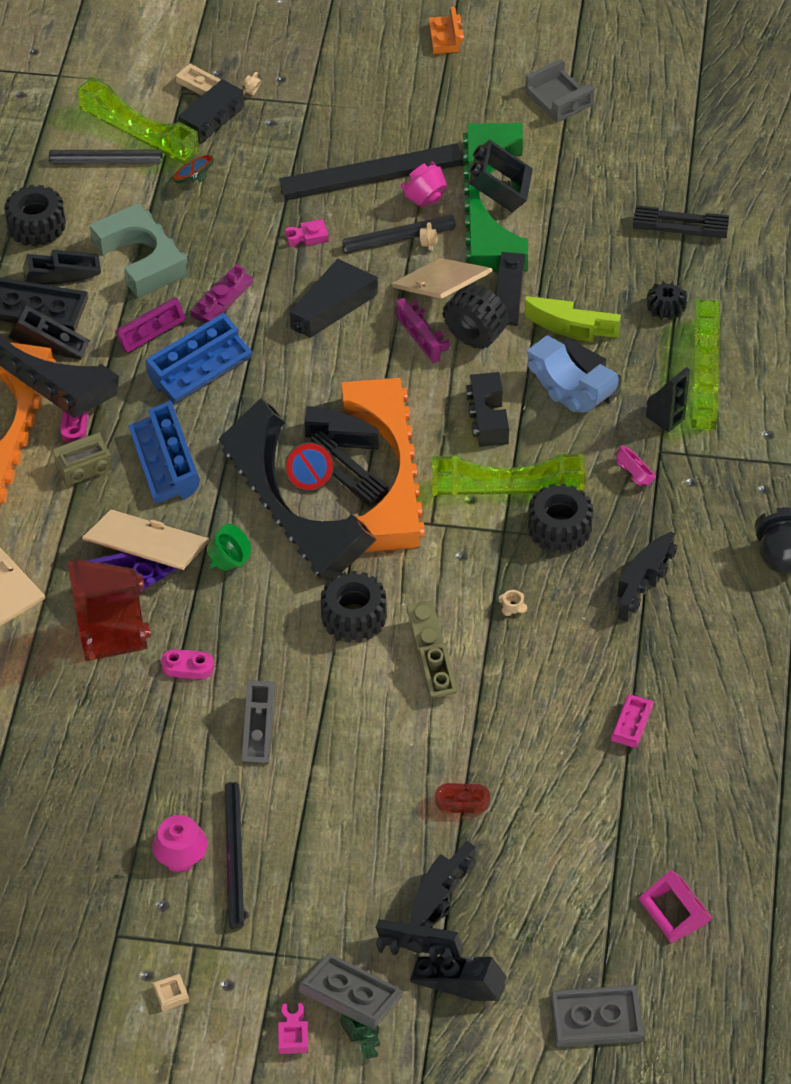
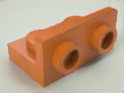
M451 7L450 16L429 18L433 54L460 52V43L464 42L463 29H459L461 28L460 14L456 15L455 7Z

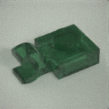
M341 1013L340 1023L351 1042L360 1040L362 1053L366 1059L378 1057L374 1047L380 1046V1041L377 1037L380 1029L379 1026L373 1030Z

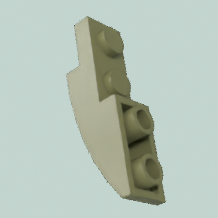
M433 600L408 604L407 613L412 629V639L430 698L456 694L457 688L446 644L443 643Z

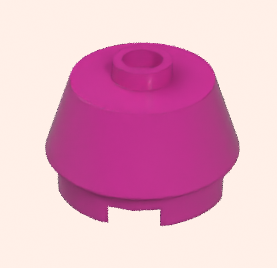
M431 161L428 167L424 163L409 174L411 177L410 181L407 184L404 182L400 186L405 193L404 197L422 208L438 202L447 189L442 169L437 167L433 161Z
M175 815L165 819L160 824L152 840V851L155 858L163 865L168 866L169 870L175 872L192 869L193 864L204 858L207 850V837L204 831L195 821L183 815Z

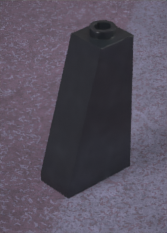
M337 259L290 311V328L297 333L310 338L374 298L378 294V277Z

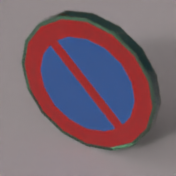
M204 155L186 163L173 175L174 182L183 183L191 180L194 183L196 180L199 182L203 181L207 177L205 171L214 163V158L212 155Z
M304 442L295 446L285 461V473L289 482L295 488L304 492H315L324 488L331 481L335 472V462L331 453L323 445L315 442Z

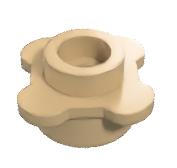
M257 72L252 77L248 75L243 81L242 87L245 88L243 96L247 93L253 96L259 89L262 80L257 78Z
M427 223V228L420 229L421 246H429V251H433V244L437 243V231L432 229L431 223Z
M509 590L499 596V602L503 606L502 613L504 615L510 616L518 612L522 614L527 611L523 593L517 590Z

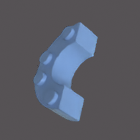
M548 335L527 350L528 367L535 373L541 384L548 391L550 398L555 402L559 401L572 412L591 411L617 389L618 373L601 364L588 374L584 373L572 362L565 345Z

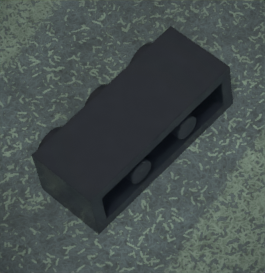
M223 79L220 80L178 116L179 133L201 144L244 108L243 90Z

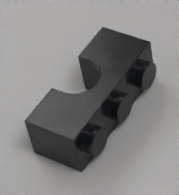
M500 373L471 374L470 385H466L465 389L467 400L472 402L469 404V417L475 420V422H472L473 437H477L479 447L509 444V424L506 409H491L502 407L503 390Z

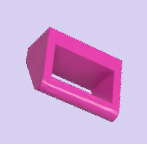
M672 870L639 897L641 904L671 943L703 927L713 919L683 878ZM671 890L674 891L691 914L675 929L653 901Z

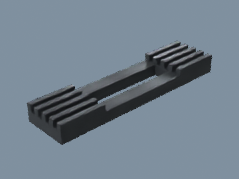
M636 205L633 228L727 239L729 215L712 213L698 215L661 211L657 207ZM658 219L704 224V227L658 222Z
M319 431V435L315 434V437L312 436L311 440L308 439L306 443H302V445L315 443L322 446L329 452L330 456L333 455L361 479V483L353 481L333 464L331 475L369 507L388 494V486L372 473L369 474L338 448V444L322 431Z

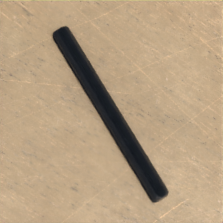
M228 782L225 784L228 921L231 929H241L244 927L240 788L237 782Z

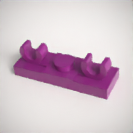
M235 264L206 293L205 297L198 301V304L191 310V317L207 323L224 313L253 283V277L246 274L243 267Z
M173 297L114 331L123 352L128 353L186 320L178 298Z
M404 298L397 300L396 318L432 363L440 361V351L448 350L450 341L447 339L440 342L443 340L442 331L434 334L431 333L427 321L422 320L425 317V310L416 311L419 309L418 301H412L408 304Z

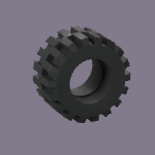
M29 185L27 188L22 187L19 188V191H14L11 193L12 196L6 199L4 209L9 235L14 237L16 242H22V245L26 246L28 244L32 246L41 244L43 246L47 245V242L52 243L55 241V238L60 237L62 231L65 230L66 220L63 200L57 191H53V188H44V185Z
M471 283L459 289L443 307L442 315L445 319V324L449 327V331L458 340L462 341L463 344L470 345L475 349L477 347L479 349L488 348L509 323L508 311L505 310L506 306L500 301V298L490 289H486L482 285L478 286L476 283Z
M552 484L549 485V488H541L540 493L536 492L533 495V499L529 503L528 532L535 544L540 543L541 548H549L550 552L560 550V553H566L568 549L574 551L577 546L582 547L585 544V540H589L590 533L592 532L593 504H591L589 496H585L583 490L577 491V487L573 485L567 487L566 484H560V486ZM561 516L566 517L568 519L558 520L554 519L553 517Z
M351 571V574L344 572L340 573V577H332L330 579L331 583L327 582L324 585L320 600L321 619L323 626L327 627V632L330 635L335 634L336 639L341 640L344 638L345 642L351 643V640H356V642H362L363 638L369 640L373 638V633L377 635L381 632V627H384L386 623L387 603L386 591L383 589L381 582L377 583V578L374 576L369 578L368 573L362 572L357 574V571ZM351 604L364 606L359 609L344 608L345 606Z

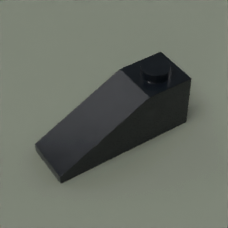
M501 252L496 296L506 306L505 310L509 314L508 325L518 326L525 274V254Z
M27 305L17 317L8 335L10 339L20 344L51 348L52 354L78 360L82 359L90 342L84 336Z
M687 367L667 382L657 393L652 394L646 403V417L668 433L685 420L690 369Z

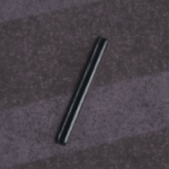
M162 150L49 151V162L51 164L162 163L163 160Z
M452 215L344 238L342 240V247L345 252H351L419 237L420 229L427 228V223H431L432 229H436L437 232L451 230L456 226L455 219Z

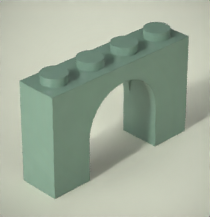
M139 203L89 225L91 241L102 255L134 243L145 244L154 249L153 253L148 257L124 267L126 285L137 298L187 276L186 265H188L186 255L183 252H179L173 239L168 238L164 234L162 226L156 224L150 212L144 210Z

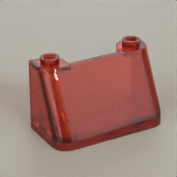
M81 559L67 561L74 609L85 661L148 649L146 638H151L148 622L143 623L139 600L140 590L145 589L142 573L137 574L136 570Z

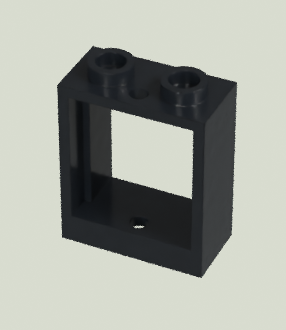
M490 139L485 144L479 145L473 153L474 160L469 171L471 174L469 184L513 213L527 201L533 168ZM487 164L511 179L510 186L486 171Z

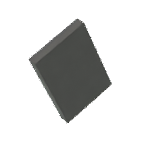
M330 953L321 960L299 986V992L373 1030L402 998L403 990Z
M637 985L550 991L556 1048L644 1042Z

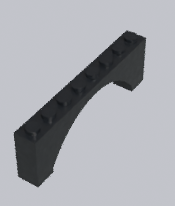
M0 334V366L73 418L82 415L117 395L119 375L103 364L98 366H74L46 361L21 351Z
M260 398L218 439L224 446L222 452L230 460L236 462L234 465L235 469L243 477L246 476L248 478L247 485L255 493L260 494L259 501L268 510L271 509L273 511L272 518L279 526L285 527L287 531L284 534L292 543H297L300 547L297 550L298 553L306 561L312 563L310 568L319 578L324 576L328 580L334 576L338 577L377 539L364 522L352 514L347 519L315 521L299 517L290 510L281 496L275 475L277 441L281 427L286 422L271 404Z

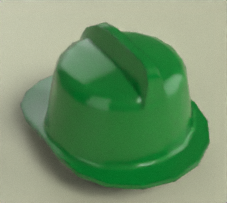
M225 524L218 530L207 546V554L211 560L208 567H217L222 571H229L244 565L250 557L251 545L247 536L239 527L233 524Z

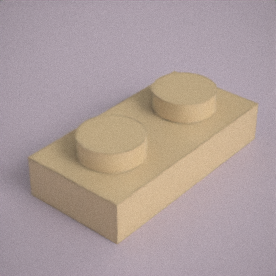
M188 64L176 75V83L201 96L221 80L192 64Z

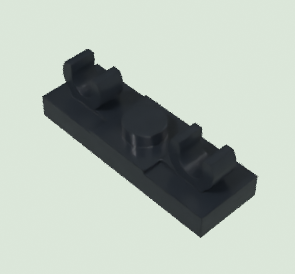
M379 919L375 926L379 936L376 941L379 953H382L388 945L392 955H397L400 948H406L415 953H429L432 962H435L437 956L442 954L445 964H449L453 956L461 957L464 950L458 932Z

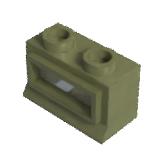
M100 432L53 449L55 466L66 486L113 469L111 454L102 440Z

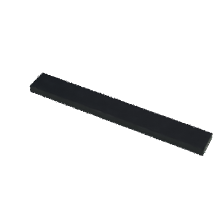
M453 144L279 178V185L284 199L287 200L409 176L412 171L424 163L427 167L430 166L431 161L437 167H441V169L463 165V157L458 145Z

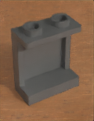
M562 59L550 63L526 76L525 93L557 123L594 105L595 88L590 84L581 87L565 72V62Z

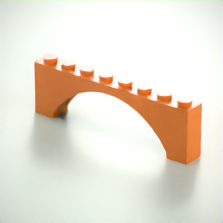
M11 343L27 354L56 363V360L52 358L51 348ZM0 366V379L12 391L17 401L15 419L9 431L0 441L1 508V505L7 501L8 486L14 482L16 465L19 466L21 463L23 446L26 447L28 444V432L35 425L36 411L41 409L42 395Z
M401 378L341 382L343 412L377 428L379 434L395 452L399 462V473L389 493L365 515L356 516V518L364 522L377 539L364 552L420 548V537H425L424 522H419L418 517H422L421 502H416V498L420 497L419 482H414L413 478H417L416 463H411V459H415L414 444H409V440H412V427L406 424V421H410L409 406H404V402H407V388H402Z

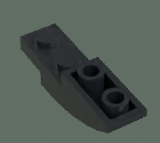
M669 532L651 542L634 557L624 570L618 583L617 596L621 597L618 619L628 622L631 614H636L639 609L641 593L646 594L649 585L656 587L659 579L665 578L669 567L667 562L669 559H674L678 545L674 544L675 533Z
M466 841L450 860L440 854L434 861L417 891L411 916L412 925L433 928L434 923L439 918H444L451 909L450 893L458 886L459 879L465 873L469 874L476 865V847Z

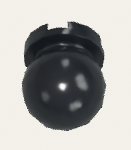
M791 507L777 508V513L770 514L767 517L763 513L756 520L754 527L757 539L760 541V555L767 567L780 574H790Z

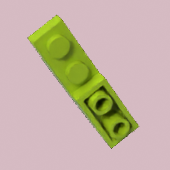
M530 296L525 298V317L549 331L593 342L594 335L619 338L621 314L574 309V302Z

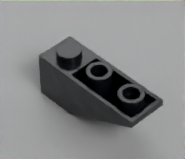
M419 956L410 981L417 985L473 1001H499L507 976L493 957H453L449 964H445L443 957H437L435 962H432L430 956Z

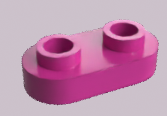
M63 411L60 431L64 442L71 443L86 437L89 418L88 411L76 418Z
M621 445L615 453L617 464L632 474L631 479L636 484L649 486L656 478L655 474L635 452Z
M172 649L162 655L161 667L162 671L170 677L205 679L214 672V660L206 652Z

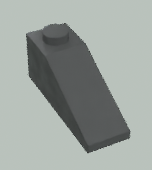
M247 680L242 762L269 763L277 694L275 682Z

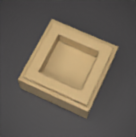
M180 974L152 983L162 1011L189 1003V997Z

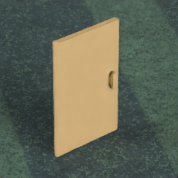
M439 258L391 284L396 289L442 299L492 272V268Z
M110 510L82 537L85 541L184 570L209 543V538L165 526L162 522L145 520L115 510Z
M0 548V626L46 598L40 589Z

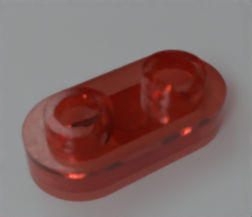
M446 783L437 788L435 803L443 812L482 813L490 806V792L485 786L480 784ZM451 799V800H453V801H452V802H447V801H445V800Z

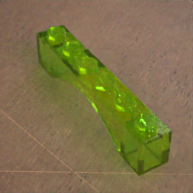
M91 77L77 89L80 110L154 149L162 150V153L186 164L199 152L198 131L180 122L164 124L141 115L127 105L106 83Z
M696 299L693 330L694 367L691 429L716 430L719 390L720 301Z
M559 454L538 464L516 468L482 466L466 461L458 456H432V495L535 494L536 492L540 493L541 488H549V485L552 484L556 486L566 484L567 487L573 485L577 487V491L583 490L585 492L586 470L584 454Z

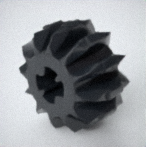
M662 281L661 285L654 283L652 289H649L647 293V307L651 311L652 317L659 316L661 320L668 318L670 321L673 316L680 318L682 312H685L687 308V294L682 289V285L675 286L673 281L670 284Z

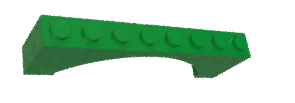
M467 123V133H463V147H467V149H463V163H468V165H464V179H468V181H464V195H469V198H465V212H469V214H465V229L470 228V231H465L466 245H470V248H466V262L492 268V272H499L501 252L525 254V272H528V238H521L497 223L483 206L480 191L469 184L471 175L469 171L474 160L473 153L479 145L485 144L489 139L512 155L523 156V124ZM487 164L486 171L491 174L496 170Z

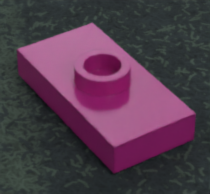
M628 694L612 733L611 741L638 748L654 701Z

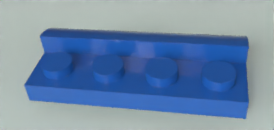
M222 313L148 357L145 361L148 376L157 391L162 390L172 403L176 404L251 358L253 352L239 337V329L225 313Z
M170 400L149 409V417L128 425L156 504L180 495L182 500H184L197 490L200 483L176 411Z

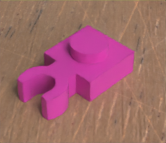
M323 219L300 223L301 228L288 227L285 229L289 246H296L303 241L306 246L329 242L328 232Z
M298 1003V1011L295 1014H290L287 1010V1004H283L282 1018L285 1022H278L279 1054L309 1053L308 1021H302L304 1018L303 1004Z

